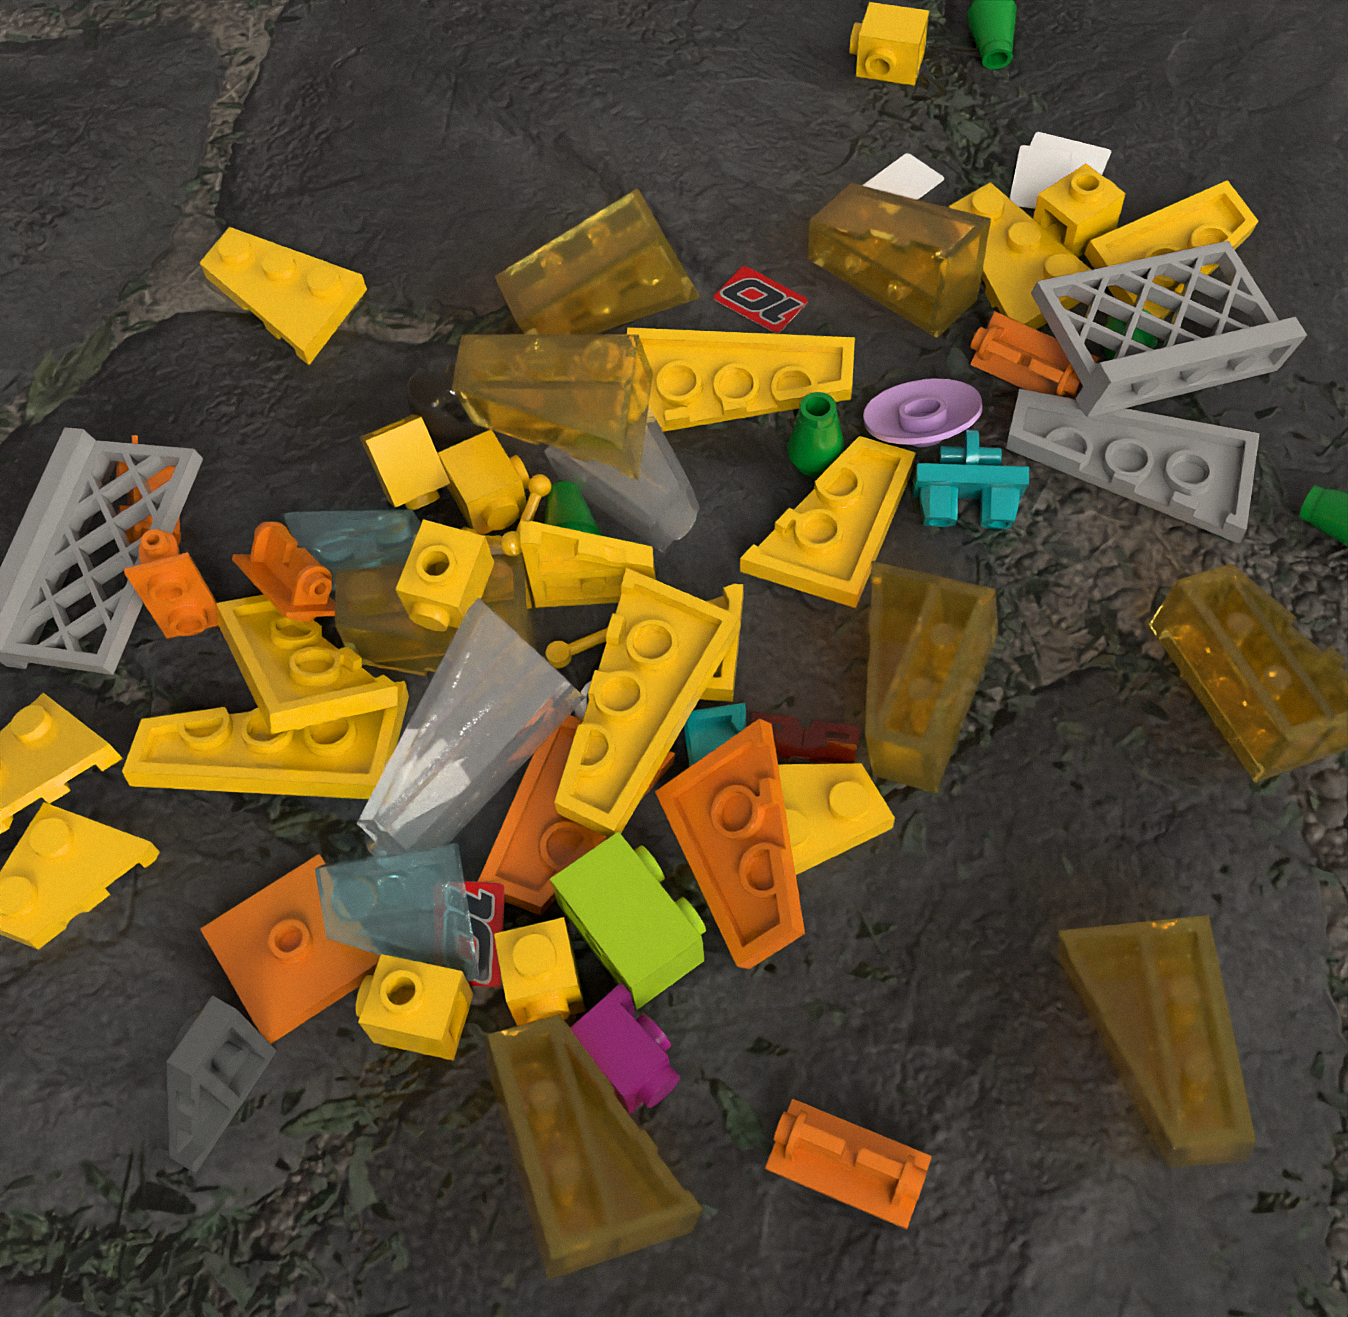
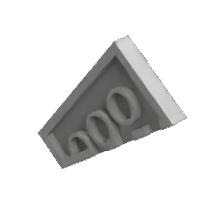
M1019 389L1006 449L1240 544L1247 530L1260 433L1126 408L1086 418L1076 399Z

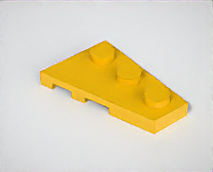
M859 436L815 481L814 490L794 510L788 508L775 522V530L759 546L753 544L740 558V572L856 608L913 471L916 452Z

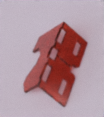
M752 712L750 725L759 718L769 723L784 725L783 730L772 729L776 755L780 756V758L790 759V756L806 758L809 759V762L855 764L860 727L814 721L811 728L805 729L802 746L804 727H799V720L797 718ZM832 731L850 734L849 740L826 737L825 732Z

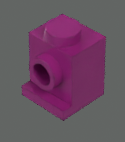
M620 983L569 1028L566 1034L573 1052L630 1115L642 1103L648 1108L658 1104L674 1089L680 1080V1076L670 1066L669 1056L665 1053L671 1047L670 1041L646 1014H641L636 1020L633 1018L636 1014L631 993Z

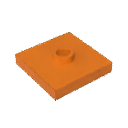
M320 854L200 928L258 1031L270 1044L361 986L362 981L367 975L374 976L380 955L383 954Z

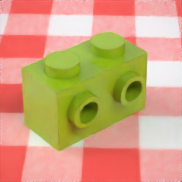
M618 831L550 878V882L559 907L618 985L622 983L631 993L633 1006L638 1010L704 962L701 935L706 932V928L696 910L684 897L674 902L661 886L660 882L665 877L650 852L642 845L633 850Z

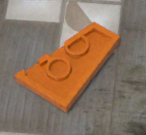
M553 709L478 879V882L502 883L505 887L504 902L538 915H542L556 899L550 878L608 839V837L557 813L554 801L577 726L582 724L583 720ZM668 752L642 799L673 765L676 753Z
M759 718L655 791L736 966L751 969L805 934L772 724Z

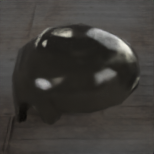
M450 364L442 375L433 377L424 368H419L406 383L411 415L415 414L422 417L431 440L435 442L459 444L489 430L498 416L499 402L495 385L481 373L460 370L455 364Z

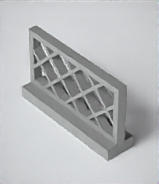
M1229 241L1037 281L1031 291L1036 304L1084 386L1076 397V401L1086 418L1278 371L1307 336L1296 317L1283 320L1277 318ZM1217 263L1226 276L1228 284L1201 273V266ZM1165 275L1184 284L1181 295L1153 283L1154 276ZM1116 285L1136 294L1137 297L1134 305L1131 306L1105 294V288ZM1193 289L1221 301L1219 311L1216 312L1190 300ZM1067 295L1088 305L1085 317L1064 309L1058 297ZM1147 299L1175 312L1171 324L1142 311L1145 300ZM1231 306L1248 313L1256 326L1249 327L1229 318L1228 314ZM1096 311H1102L1127 323L1123 335L1093 322ZM1183 317L1212 329L1210 337L1201 338L1181 329ZM1135 327L1165 340L1162 348L1153 350L1132 340ZM1087 338L1115 351L1114 359L1095 364L1084 344L1085 339Z
M64 427L0 567V662L7 667L26 669L28 663L114 675L143 601L129 580L124 589L110 598H107L102 585L124 571V568L140 564L138 548L141 538L130 545L125 534L126 530L151 515L153 522L149 530L159 529L171 534L173 533L203 461V458L195 449L97 441L84 429ZM117 461L126 462L129 470L108 483ZM167 466L176 467L170 481L152 492L147 479ZM138 487L143 498L116 515L111 503L133 488ZM101 510L106 523L85 536L93 515ZM115 539L120 552L94 568L88 555ZM78 563L83 576L61 590L71 566ZM91 592L96 607L71 623L65 609ZM54 617L59 631L37 645L46 622ZM104 623L107 631L97 654L83 652L78 640Z

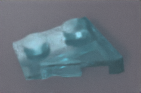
M413 510L315 511L283 514L286 528L298 541L297 548H305L320 564L330 571L332 575L331 591L403 570L421 526Z
M458 843L324 864L315 868L327 939L378 955L384 954L463 971L467 981L477 979L479 969Z

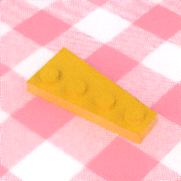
M627 328L616 428L618 439L799 409L801 400L806 395L814 392L826 393L835 402L851 400L855 337Z
M626 568L621 583L622 594L616 613H612L606 632V646L599 669L594 671L589 687V701L582 724L577 726L554 801L558 814L608 838L618 831L622 833L740 630L739 615L629 568Z
M405 681L394 682L398 685V706L274 734L270 733L259 708L249 712L228 714L225 707L144 718L140 721L122 773L129 786L384 800L409 699Z

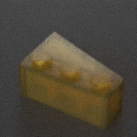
M851 183L810 219L808 259L938 338L978 299L991 218Z
M638 188L495 276L516 323L539 352L701 298Z
M638 334L461 335L452 389L474 424L537 446L542 442L566 450L572 458L587 463L592 459L618 468L622 475L639 480L653 371Z
M521 552L516 556H509L505 553L492 555L495 563L469 631L448 626L447 630L443 632L434 631L416 624L409 618L395 590L405 564L336 571L335 626L345 647L348 646L361 656L363 665L426 676L428 671L462 677L465 684L482 687L485 681L517 687L520 694L539 697L534 598L523 553Z
M871 561L872 600L869 613L870 659L867 671L865 738L873 776L937 793L998 634L996 590Z
M1228 564L1177 580L1151 621L1150 627L1255 783L1348 750V672L1342 668L1347 659L1331 646L1322 652L1291 626L1296 619L1293 614L1234 565Z
M1209 915L1058 930V958L1168 1166L1182 1167L1247 1162L1256 1144V1138Z
M560 1014L487 1035V1068L548 1280L693 1232L703 1209L690 1191H684L657 1154L658 1148L644 1129L640 1131L615 1097L613 1086Z

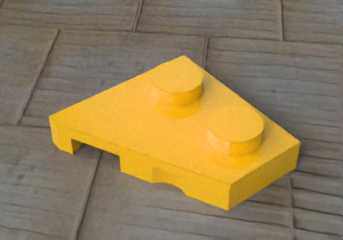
M520 521V545L536 608L619 603L622 594L621 583L626 568L656 580L652 546L533 521Z

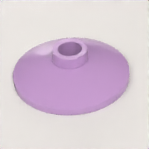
M922 379L910 381L889 388L874 397L864 410V424L866 430L872 436L882 441L913 445L915 447H930L938 444L943 439L963 432L973 425L982 413V398L974 387L957 380Z

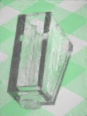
M621 364L544 452L562 481H570L577 484L584 497L663 553L673 540H680L691 530L700 507L683 468L631 371Z

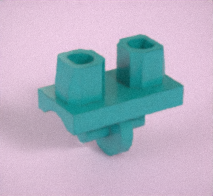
M966 429L962 447L940 446L939 464L917 463L916 476L913 477L912 497H920L919 505L923 525L930 527L955 526L957 522L958 499H980V527L1010 529L1015 522L1019 502L1029 485V467L1000 466L1001 448L979 447V431Z

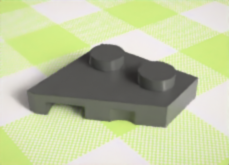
M213 995L201 1012H196L183 1024L175 1039V1050L166 1061L169 1157L195 1174L277 1052L236 1008Z

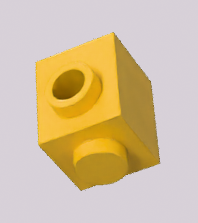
M869 2L863 23H854L850 39L849 52L850 54L857 55L856 77L915 86L925 53L929 10Z
M1085 163L1038 194L1033 220L1079 258L1085 253L1090 240L1117 228L1126 193Z
M412 414L360 437L387 500L395 508L405 504L408 511L424 507L440 498L437 489L451 484L421 416Z
M492 429L438 452V456L451 483L447 485V488L471 529L477 530L479 535H484L493 530L505 529L521 518L527 504L524 490L528 489L530 478L518 455L508 458Z
M423 519L395 589L409 618L413 622L427 629L440 632L446 631L448 626L469 631L495 563L486 537Z
M564 917L494 934L505 999L517 1027L551 1025L565 1020L572 1014L586 1011L573 944Z
M381 954L374 976L367 975L361 983L356 1000V1015L360 1017L358 1023L373 1043L454 1061L474 993L463 971Z

